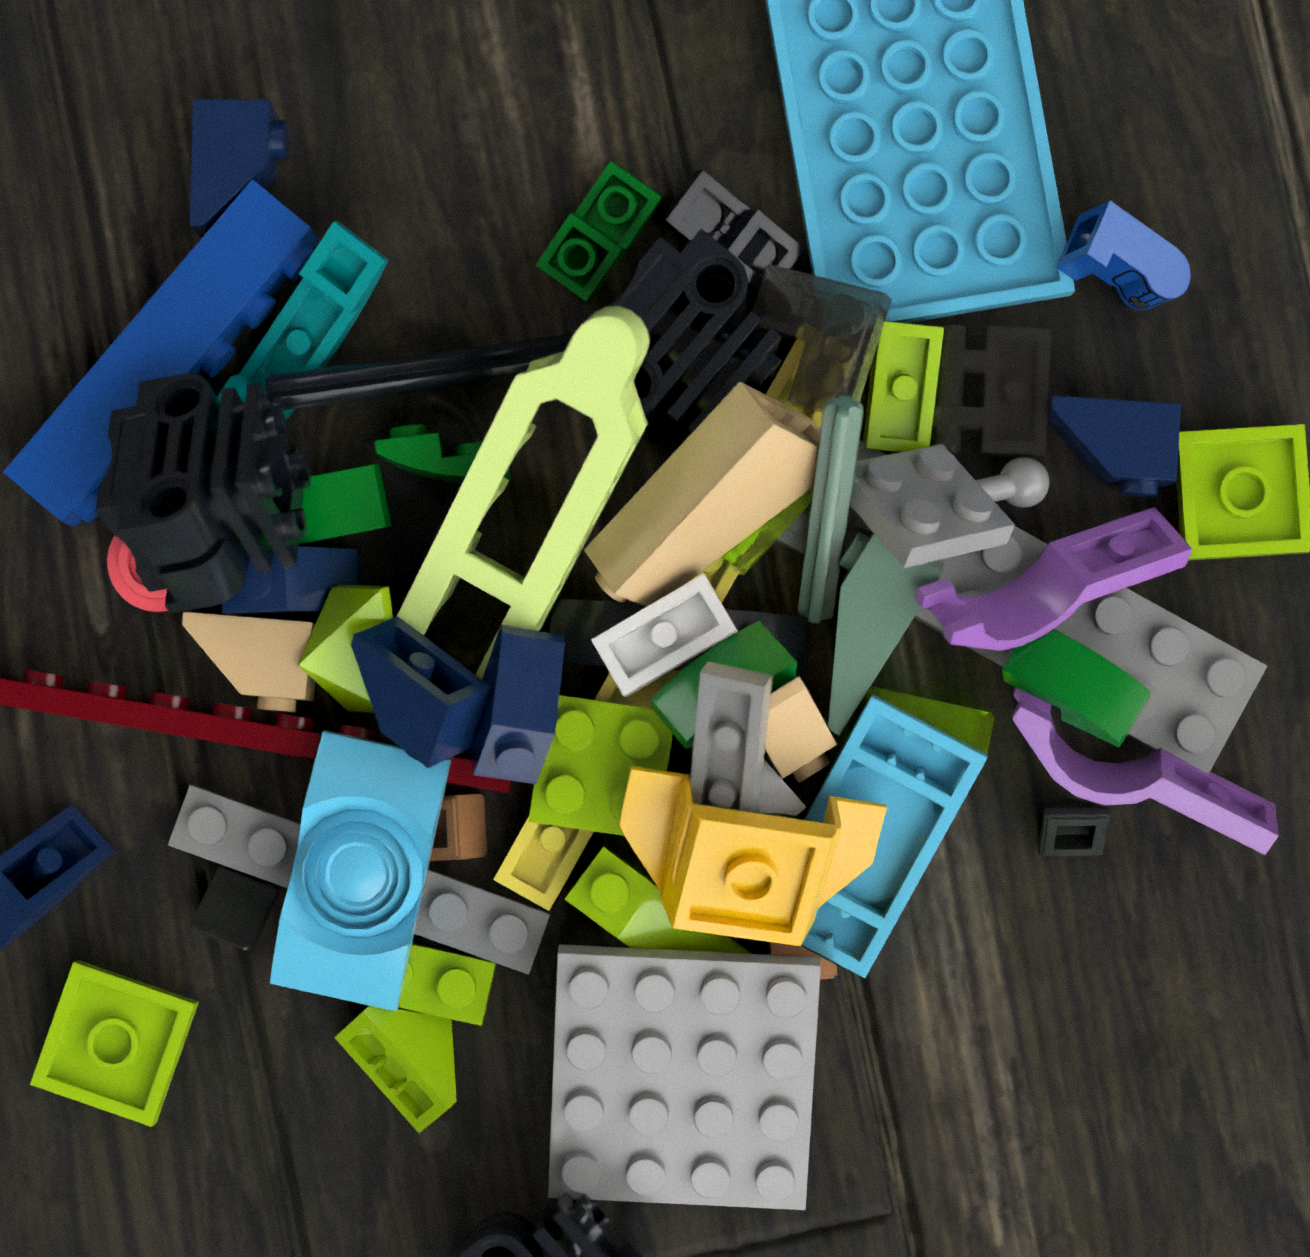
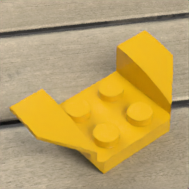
M631 766L619 819V827L660 890L661 901L672 928L801 946L814 923L818 908L873 864L887 805L829 796L822 823L698 805L692 803L690 777L688 774Z

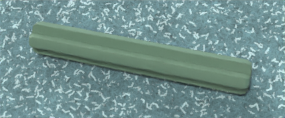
M840 395L838 398L828 399L823 407L797 605L799 615L807 617L808 621L814 624H819L821 620L831 619L835 614L841 573L839 562L844 552L864 411L862 404L853 401L851 396Z

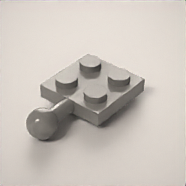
M943 444L857 461L850 505L902 567L907 568L1007 544L1015 524L995 502L1006 500L1011 505L1020 508L1035 506L1046 496L1050 481L1045 467L1039 461L1029 457H1019L1011 460L1003 467L1000 475L975 480L956 460L954 455Z

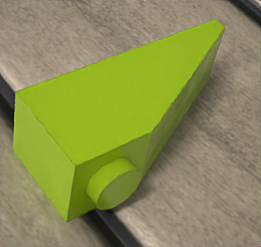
M604 845L565 898L566 901L630 948L752 954L729 936L672 928L661 901L660 890L654 881L607 845Z

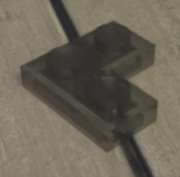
M768 264L753 309V313L761 319L759 331L768 333L772 328L782 337L805 342L787 401L795 406L823 413L824 404L828 399L838 398L840 395L851 396L853 401L860 402L892 298L884 292Z

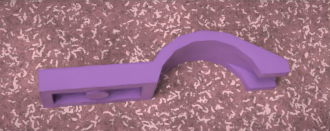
M1155 507L1050 542L1039 559L1021 576L998 590L981 596H961L956 593L955 587L949 579L945 578L918 587L915 600L921 608L929 609L943 626V636L950 644L1000 651L1023 646L1049 633L1071 616L1084 602L1185 567L1192 548Z
M1015 687L1014 697L1018 701V705L1012 713V720L1051 778L1074 796L1102 805L1136 804L1151 798L1266 855L1278 838L1279 833L1274 803L1212 772L1208 774L1161 747L1144 758L1120 764L1094 761L1072 750L1058 735L1050 713V703Z

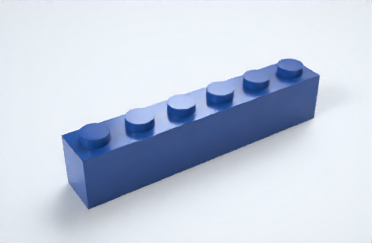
M252 179L3 473L61 522L76 528L82 520L86 523L94 520L98 516L96 504L99 485L107 473L112 456L111 442L108 438L111 410L136 406L139 382L189 373L203 377L206 374L209 377L217 375L232 358L235 348L231 344L246 326L254 329L270 314L276 304V300L272 296L287 278L295 281L301 277L299 275L300 271L314 252L313 247L319 242L312 228Z

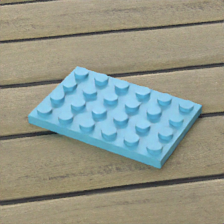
M765 0L822 333L833 336L875 329L877 320L910 323L1071 296L1075 292L1073 279L1056 268L1067 242L1023 0Z

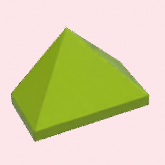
M338 585L332 587L298 663V666L348 711L374 713L351 647V642L355 633L393 618L389 586Z
M368 1006L334 1037L418 1133L423 1131L457 1102L452 1019L401 1009L392 1011Z

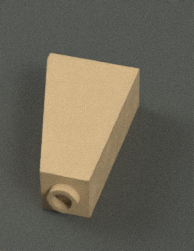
M740 381L584 549L599 571L595 576L599 586L618 602L623 603L628 599L647 607L688 583L813 488L820 429L812 419Z

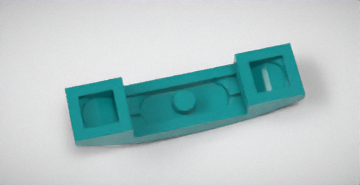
M334 221L300 271L299 275L303 279L240 374L231 376L223 389L235 387L245 405L246 389L249 384L260 382L266 394L265 381L270 375L325 368L367 303L389 259L340 222ZM221 390V392L219 393V395L217 396V399H218V401H219L220 403H221L222 390ZM295 409L282 410L286 420Z

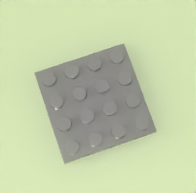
M559 945L548 1198H560L567 1192L573 1199H579L583 1194H586L590 1200L806 1210L821 971L820 957Z

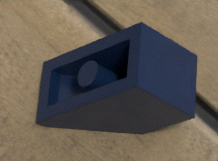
M193 99L190 226L200 238L208 232L252 179L266 189L277 178L278 159H287L289 148L287 121L279 120V116L270 100Z
M1055 395L1043 404V418L1101 484L1119 485V495L1156 497L1158 488H1165L1177 481L1181 404Z
M298 546L297 565L295 567L283 568L275 552H273L272 571L261 573L258 572L249 556L244 585L235 596L222 603V613L240 617L320 614L332 587L338 585H360L359 550L352 548Z
M398 616L353 635L351 647L379 728L384 735L404 749L410 757L418 760L427 768L471 748L491 686Z
M500 626L482 678L485 683L491 686L471 748H469L474 775L531 784L537 783L555 735L565 649L563 635L511 626Z
M73 804L0 855V950L43 919L115 851Z

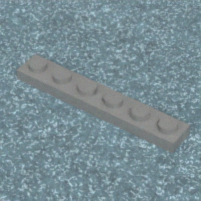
M189 785L168 846L288 888L297 851L301 823L202 787ZM428 869L414 934L529 975L551 912Z

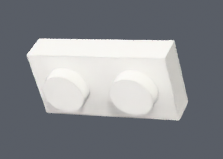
M702 574L591 639L621 693L624 697H627L737 633L738 630L705 574Z

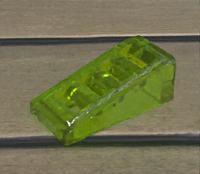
M870 687L861 700V704L865 706L873 694L983 753H988L995 720L992 712L877 687Z

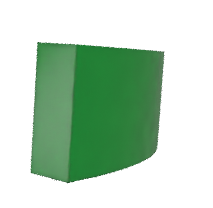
M610 161L577 211L569 214L535 266L584 301L589 302L639 236L665 197L616 162Z
M407 425L390 429V439L375 440L377 455L383 461L399 469L436 480L463 483L483 442L456 446V456L446 457L444 440L439 432L428 434L427 425ZM510 466L504 478L509 480L508 483L512 482Z
M379 464L311 476L310 487L304 489L302 508L306 516L307 531L306 536L299 539V544L391 526Z
M760 620L738 631L702 654L668 681L650 699V707L686 750L694 746L700 672L708 661L772 675L771 691L795 679L797 661Z
M1055 629L1023 646L1016 647L1002 669L1003 682L1060 708L1062 721L1117 747L1121 746L1150 698V690L1131 675L1095 651Z

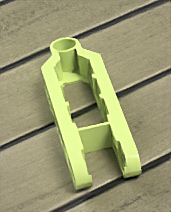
M620 306L605 307L595 312L573 335L566 351L533 360L525 372L518 373L515 376L397 615L423 636L439 609L451 597L460 578L510 605L501 625L535 631L541 630L648 425L634 378L647 354L649 337L648 330L643 321L635 313ZM558 399L591 417L598 437L526 577H523L475 550L482 536V533L477 531L490 506L505 490L509 480L504 478L519 449L531 438L536 428V425L531 422L540 404ZM498 632L476 673V676L480 679L483 678Z

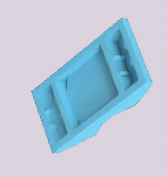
M873 694L871 695L837 754L803 820L822 823L829 796L886 804L887 810L874 861L859 876L818 908L814 923L802 943L803 946L866 978L986 762L987 754Z
M327 730L323 731L302 810L297 851L280 915L270 984L397 1011L452 758L427 768L418 760L410 757L400 746Z

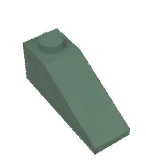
M858 531L839 562V565L847 569L848 572L844 576L840 588L828 729L837 735H840L921 608L915 600L917 588L938 581L943 572L944 563L940 560L903 568L873 532L868 537Z

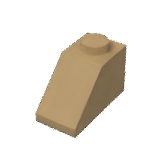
M183 612L182 625L240 694L258 697L257 709L296 712L297 700L314 701L315 681L298 666L315 627L314 623Z
M797 677L770 695L764 755L781 779L792 773L797 782L800 783L831 763L825 752L837 744L801 678Z

